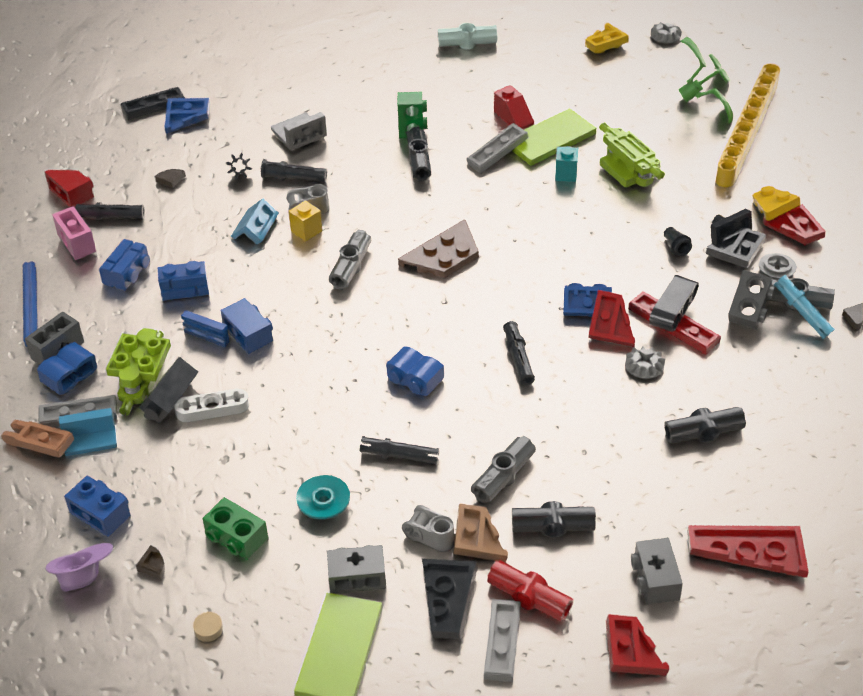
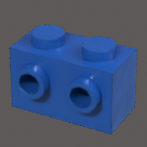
M88 475L64 495L69 513L107 537L131 516L128 507L129 501L124 494L114 492L103 481H96Z

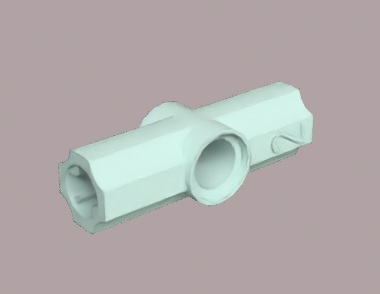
M463 23L459 28L437 30L439 47L460 46L463 49H472L476 44L498 42L496 25L475 26L472 23Z

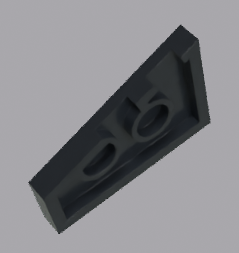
M422 558L432 636L435 638L461 639L477 575V563L474 561Z

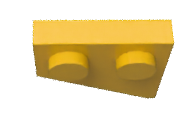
M610 23L604 24L603 31L596 30L593 35L585 39V47L594 53H603L607 49L618 48L623 44L629 43V35Z
M773 186L762 187L760 191L752 194L754 205L758 207L760 213H764L767 221L801 205L800 196L791 194L789 191L776 189Z

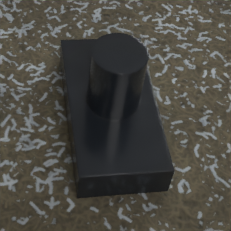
M745 208L727 217L720 214L714 216L712 224H710L711 244L715 246L721 243L723 237L732 235L744 227L753 230L752 211Z

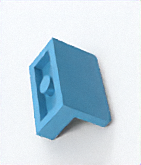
M262 198L247 209L231 237L235 239L244 233L255 244H259L263 241L279 212Z
M111 408L59 416L61 430L71 432L74 437V441L64 452L66 456L117 447L116 424Z

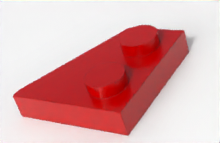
M803 203L769 221L765 219V216L763 218L765 226L804 245L823 239L826 236V230Z
M598 290L588 338L635 347L636 340L632 333L630 319L625 309L622 294Z
M608 614L605 622L610 671L667 676L670 670L667 661H661L655 652V643L644 632V627L637 616Z

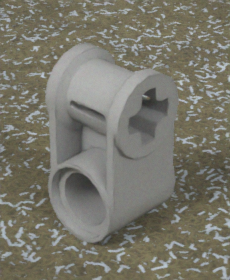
M318 184L310 187L294 188L286 194V200L289 203L288 211L305 200L318 208L321 214L328 212L330 209L328 189L324 185Z
M417 505L409 521H405L401 526L402 532L409 539L423 543L437 551L444 552L454 547L455 529L453 519L431 510L425 505Z

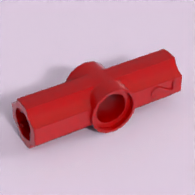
M501 560L495 561L487 576V583L512 595L514 601L521 602L522 608L526 610L536 608L560 622L562 620L565 621L574 603L573 598L549 586L546 579L539 573L534 571L524 573Z

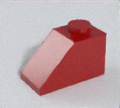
M510 84L494 91L493 112L509 126L514 123L524 130L535 125L523 94Z
M79 170L44 171L49 189L69 207L74 206L75 208L76 204H83L94 198L92 180L88 176H84Z

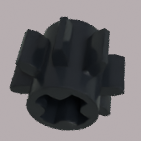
M240 153L239 158H235L231 154L233 161L225 163L231 168L227 174L235 173L236 180L239 174L246 178L245 171L252 170L251 167L247 166L251 159H243V153ZM238 160H241L242 165L245 166L240 172H236V167H233V163H237Z

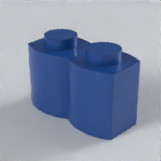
M73 342L61 348L56 356L44 360L37 368L41 383L59 395H63L73 389L79 381L93 374L98 366L94 354Z
M403 346L386 363V372L389 380L395 384L408 386L415 394L428 396L445 378L444 365L440 361L430 356H424L416 349L408 346Z

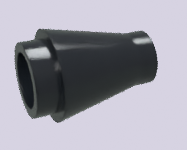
M672 226L664 230L663 236L667 240L673 254L685 256L691 251L692 240L689 236Z

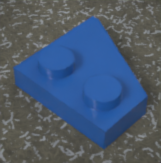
M168 98L164 125L165 133L168 134L208 119L210 109L209 98Z

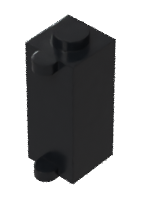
M178 357L139 407L144 412V417L160 423L169 414L199 371L181 357Z

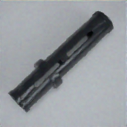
M96 202V204H76L75 207L82 218L102 220V218L144 219L145 217L144 205H105L102 202Z
M508 321L503 325V331L507 339L506 347L512 354L520 383L525 386L534 383L535 375L533 374L525 349V339L520 334L517 322Z
M366 436L361 437L360 442L371 445L360 444L359 451L361 453L382 455V458L387 459L391 456L433 463L435 465L439 461V458L436 456L440 455V448L395 442L387 437L385 440Z

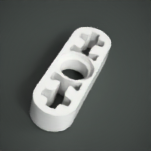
M236 388L182 397L174 405L178 420L192 422L245 412L250 404L248 393L243 389ZM211 402H216L219 404L215 408L206 407V405Z

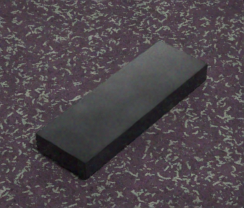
M174 87L122 102L120 105L127 120L167 109L168 98H185L179 87Z

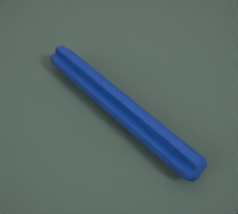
M33 261L29 263L24 262L22 265L23 341L26 347L25 338L38 329L36 267Z

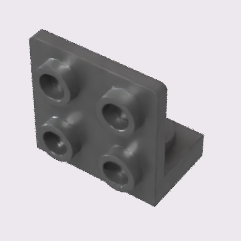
M304 112L271 125V131L291 151L326 137V117L322 112L311 116Z

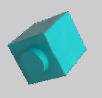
M557 146L555 181L577 182L579 148Z

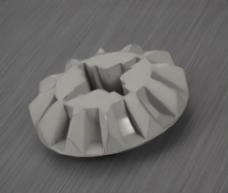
M667 21L666 23L659 22V24H653L650 35L658 42L672 43L681 38L682 31L680 26H676L675 23H668Z
M782 253L765 254L760 258L758 264L760 273L774 278V280L780 279L784 275H787L788 278H793L797 269L796 262L790 256ZM776 264H779L778 267L780 270L775 269Z
M642 346L640 350L633 348L631 353H627L625 367L636 377L653 378L663 372L665 359L662 358V353L655 352L653 347L645 349Z

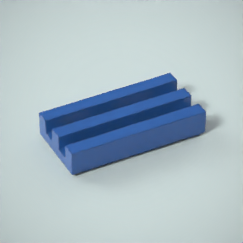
M186 310L181 315V319L184 320L182 322L185 327L184 333L222 347H226L230 342L226 324Z

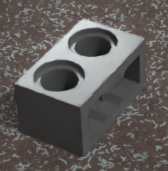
M743 270L728 312V320L754 329L758 328L759 322L764 323L768 310L765 309L767 300H772L775 292V287L772 286V278ZM758 285L763 290L759 293H753L750 291V288ZM747 307H751L755 310V312L752 315H745L742 313V311Z

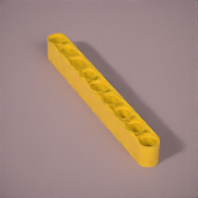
M767 63L762 66L721 154L715 179L716 184L721 187H731L737 180L778 88L781 68L777 64Z

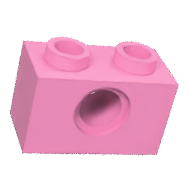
M74 206L52 214L57 234L75 260L96 252L92 232Z

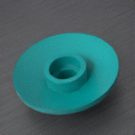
M314 476L306 480L298 488L296 494L297 506L308 517L314 519L333 518L341 514L349 505L350 490L348 485L336 476Z

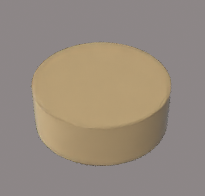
M214 612L199 614L193 622L195 636L204 642L214 641L219 638L223 632L221 617Z

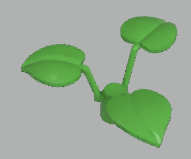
M690 37L683 38L680 42L692 50L699 60L700 66L686 80L687 83L678 89L685 102H689L695 97L699 99L702 96L714 94L722 102L726 110L728 124L732 123L734 118L733 110L725 97L716 88L701 92L703 90L702 84L718 73L721 74L726 83H729L730 78L727 72L722 68L719 60L710 53L709 57L714 64L715 71L701 81H698V79L694 80L707 65L696 43Z

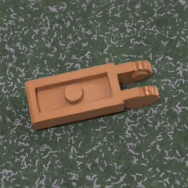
M18 419L13 420L10 425L15 432L4 431L1 435V439L9 445L23 447L58 458L63 455L74 441L71 432L31 421H19Z

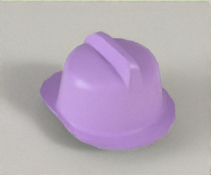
M101 543L90 546L74 554L52 560L46 565L45 569L48 573L56 575L63 591L86 587L96 579L99 573V561L112 552L113 545Z

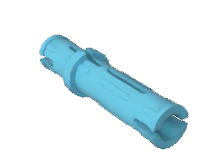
M787 275L782 276L778 282L774 283V286L788 300L789 306L793 305L822 339H825L835 330L804 296L805 292L803 290L799 291L788 279Z

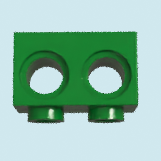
M422 91L397 92L399 139H407L406 134L412 127L428 130V117H423V113L427 112V100H423Z
M223 497L202 518L205 529L204 533L210 541L222 544L230 553L240 555L246 560L269 538L265 520L226 497Z

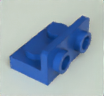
M571 283L564 285L563 316L592 317L598 290L612 292V287H607L605 284L583 286L581 283Z

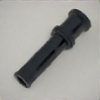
M263 159L260 175L261 178L269 176L278 177L279 180L296 178L326 182L328 171L327 168L290 165L285 161L271 162Z

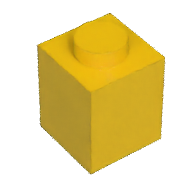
M306 200L288 211L291 232L305 242L322 232L321 211Z

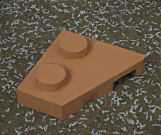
M459 503L453 554L493 561L501 560L506 563L508 551L503 549L499 541L500 535L496 526L491 522V516L487 508Z

